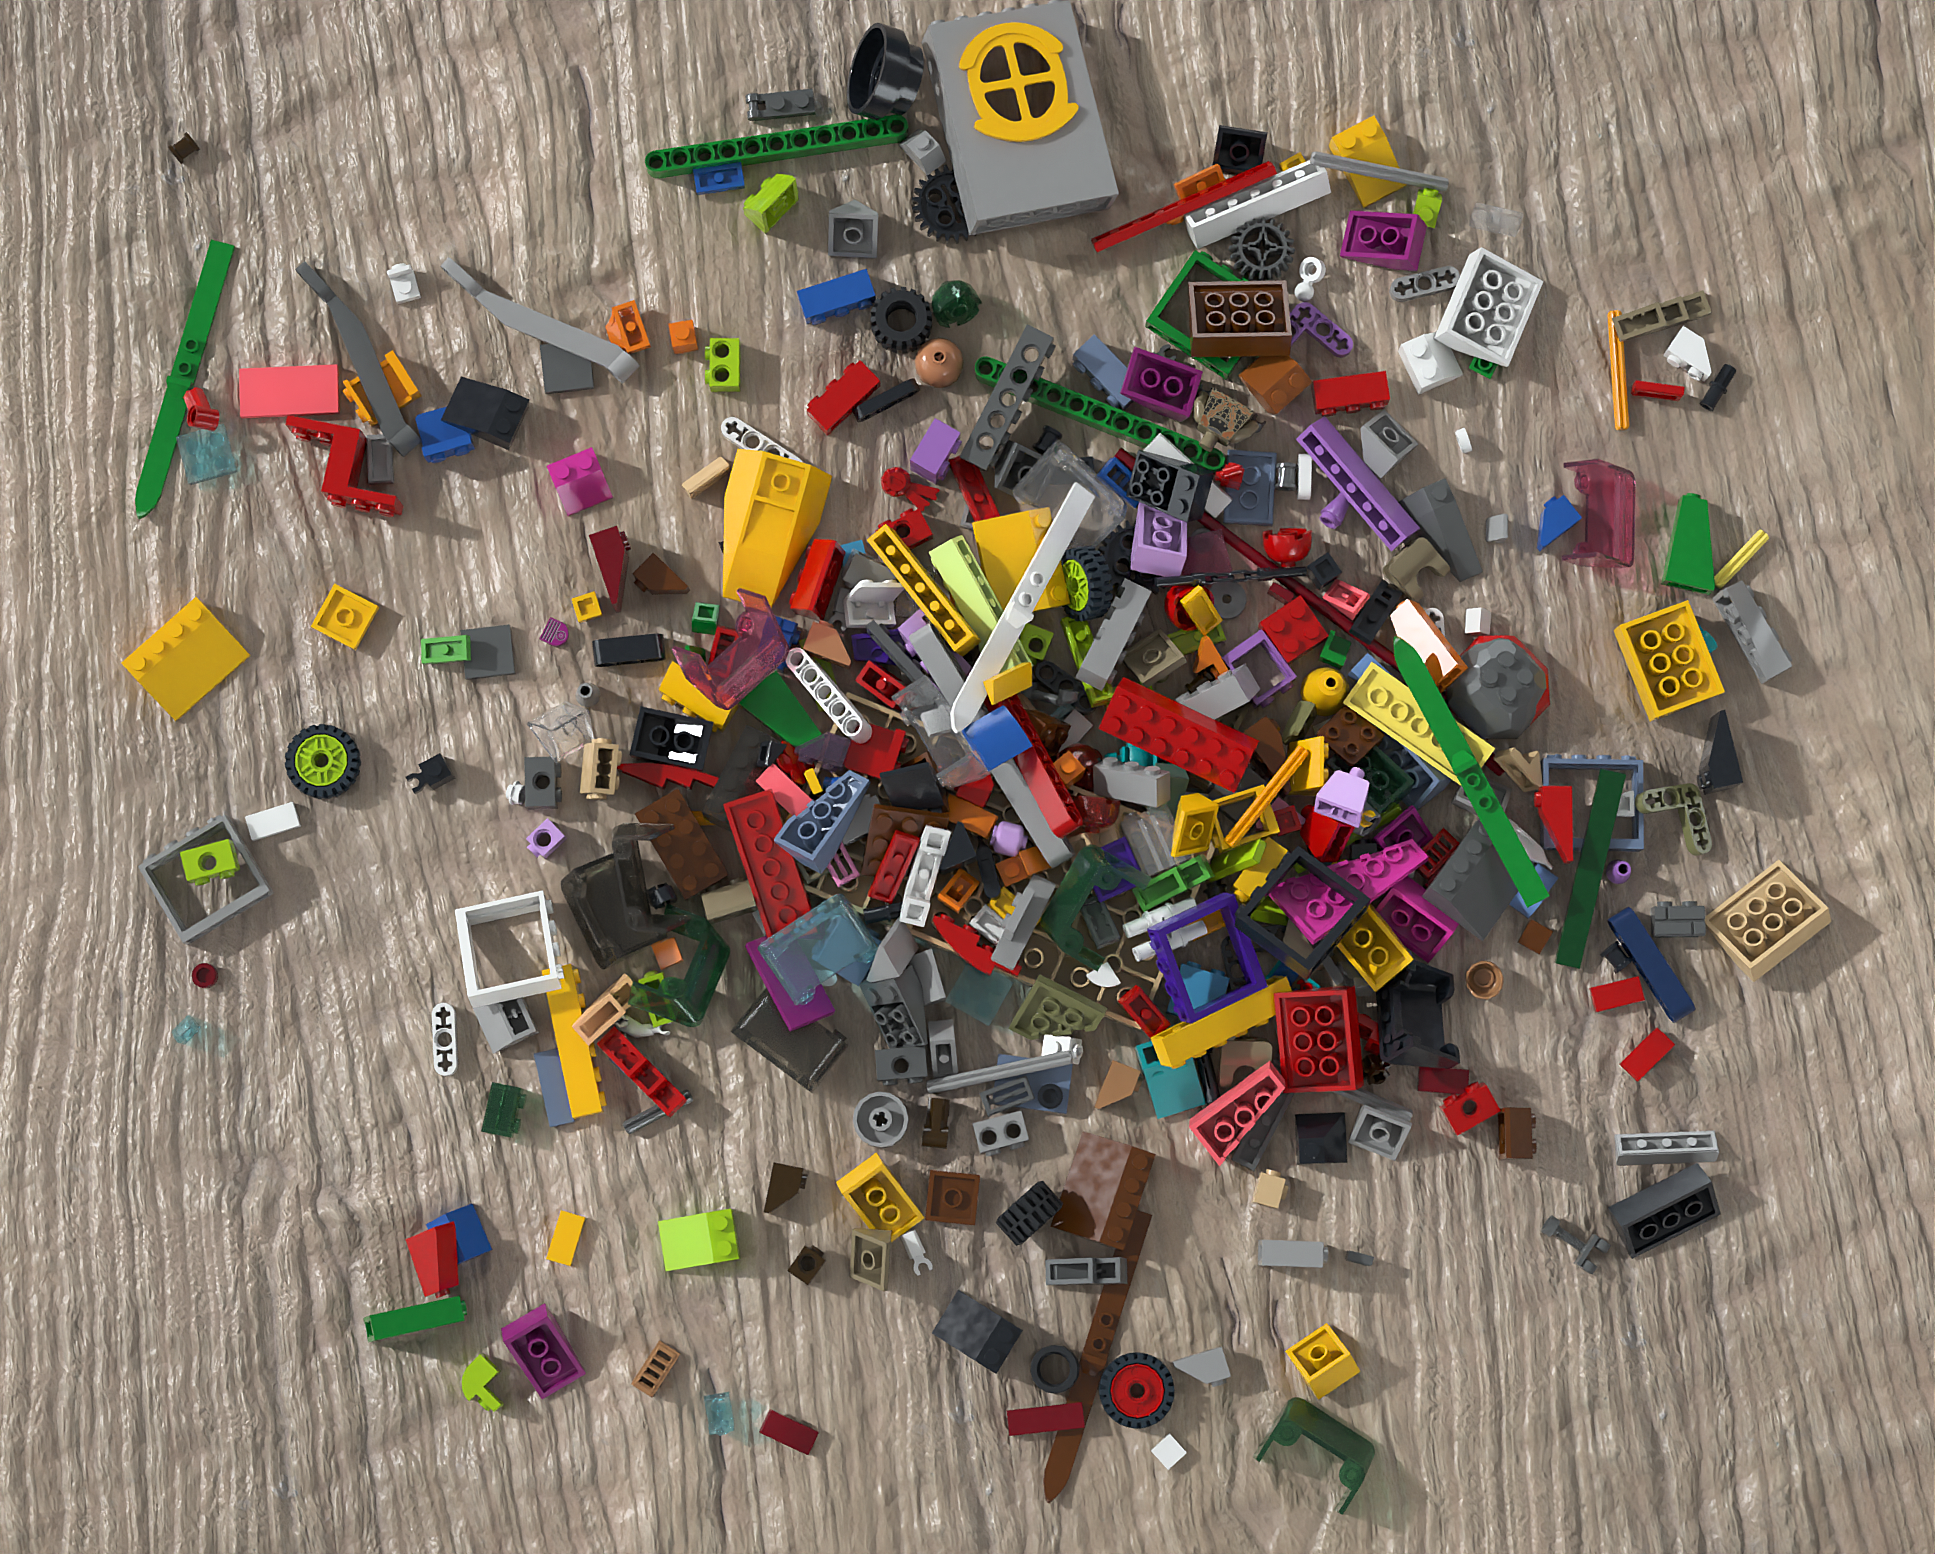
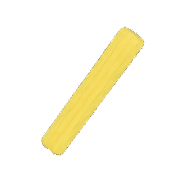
M1759 530L1714 576L1717 588L1721 589L1767 542L1769 536L1763 530Z

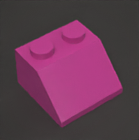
M592 447L547 465L567 516L613 498Z

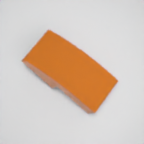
M950 794L948 797L950 812L945 813L949 815L948 822L957 825L959 821L963 823L966 831L988 839L998 816Z

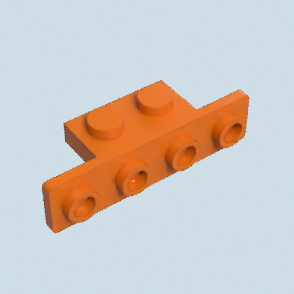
M1215 164L1173 185L1179 200L1222 182L1225 178L1220 165ZM1184 215L1170 220L1166 224H1179L1185 220Z

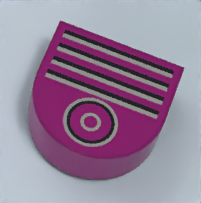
M550 617L539 639L551 646L559 647L568 641L569 631L565 624Z

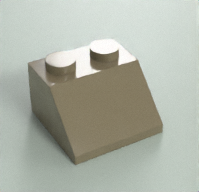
M740 877L730 880V885L720 888V885L717 884L705 888L706 892L702 893L701 897L706 917L710 924L758 910L748 880L744 881V878Z

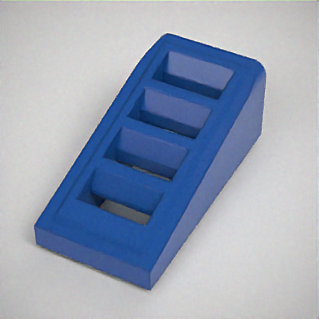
M1116 457L1110 458L1096 474V477L1133 508L1139 505L1138 501L1126 497L1128 489L1126 491L1122 489L1131 479L1132 472ZM1113 468L1117 469L1111 478L1107 476ZM1123 474L1125 477L1117 485L1115 481Z

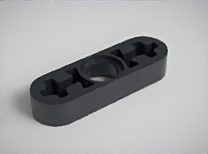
M915 378L906 380L858 405L852 410V413L857 422H863L917 394L920 391V387Z

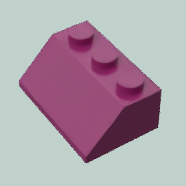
M1406 876L1389 889L1375 909L1387 922L1402 944L1429 963L1454 933L1459 924L1424 899L1422 895L1426 889Z

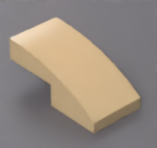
M1116 823L1069 838L1068 840L1075 851V856L1071 857L1072 864L1081 862L1080 856L1120 839Z

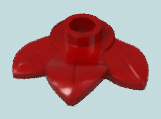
M782 741L781 743L787 744V746L783 750V754L777 757L776 763L781 770L790 774L793 782L803 785L806 783L805 771L811 768L814 770L815 765L809 757H801L794 746L786 741Z

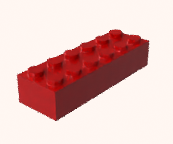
M1125 677L1117 685L1098 728L1235 793L1259 743V740Z

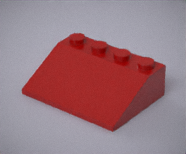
M1355 986L1324 987L1274 993L1281 1075L1285 1079L1283 1093L1357 1090L1364 1086Z

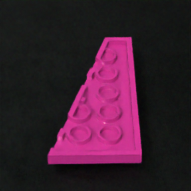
M1413 839L1385 847L1382 851L1370 855L1369 853L1360 855L1357 859L1345 860L1327 867L1369 897L1371 903L1426 863L1428 856ZM1311 873L1298 878L1286 879L1285 882L1279 883L1269 894L1270 898L1312 945L1326 936L1353 905Z

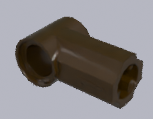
M928 1098L926 1124H924L922 1136L923 1147L947 1149L949 1131L947 1122L950 1100Z

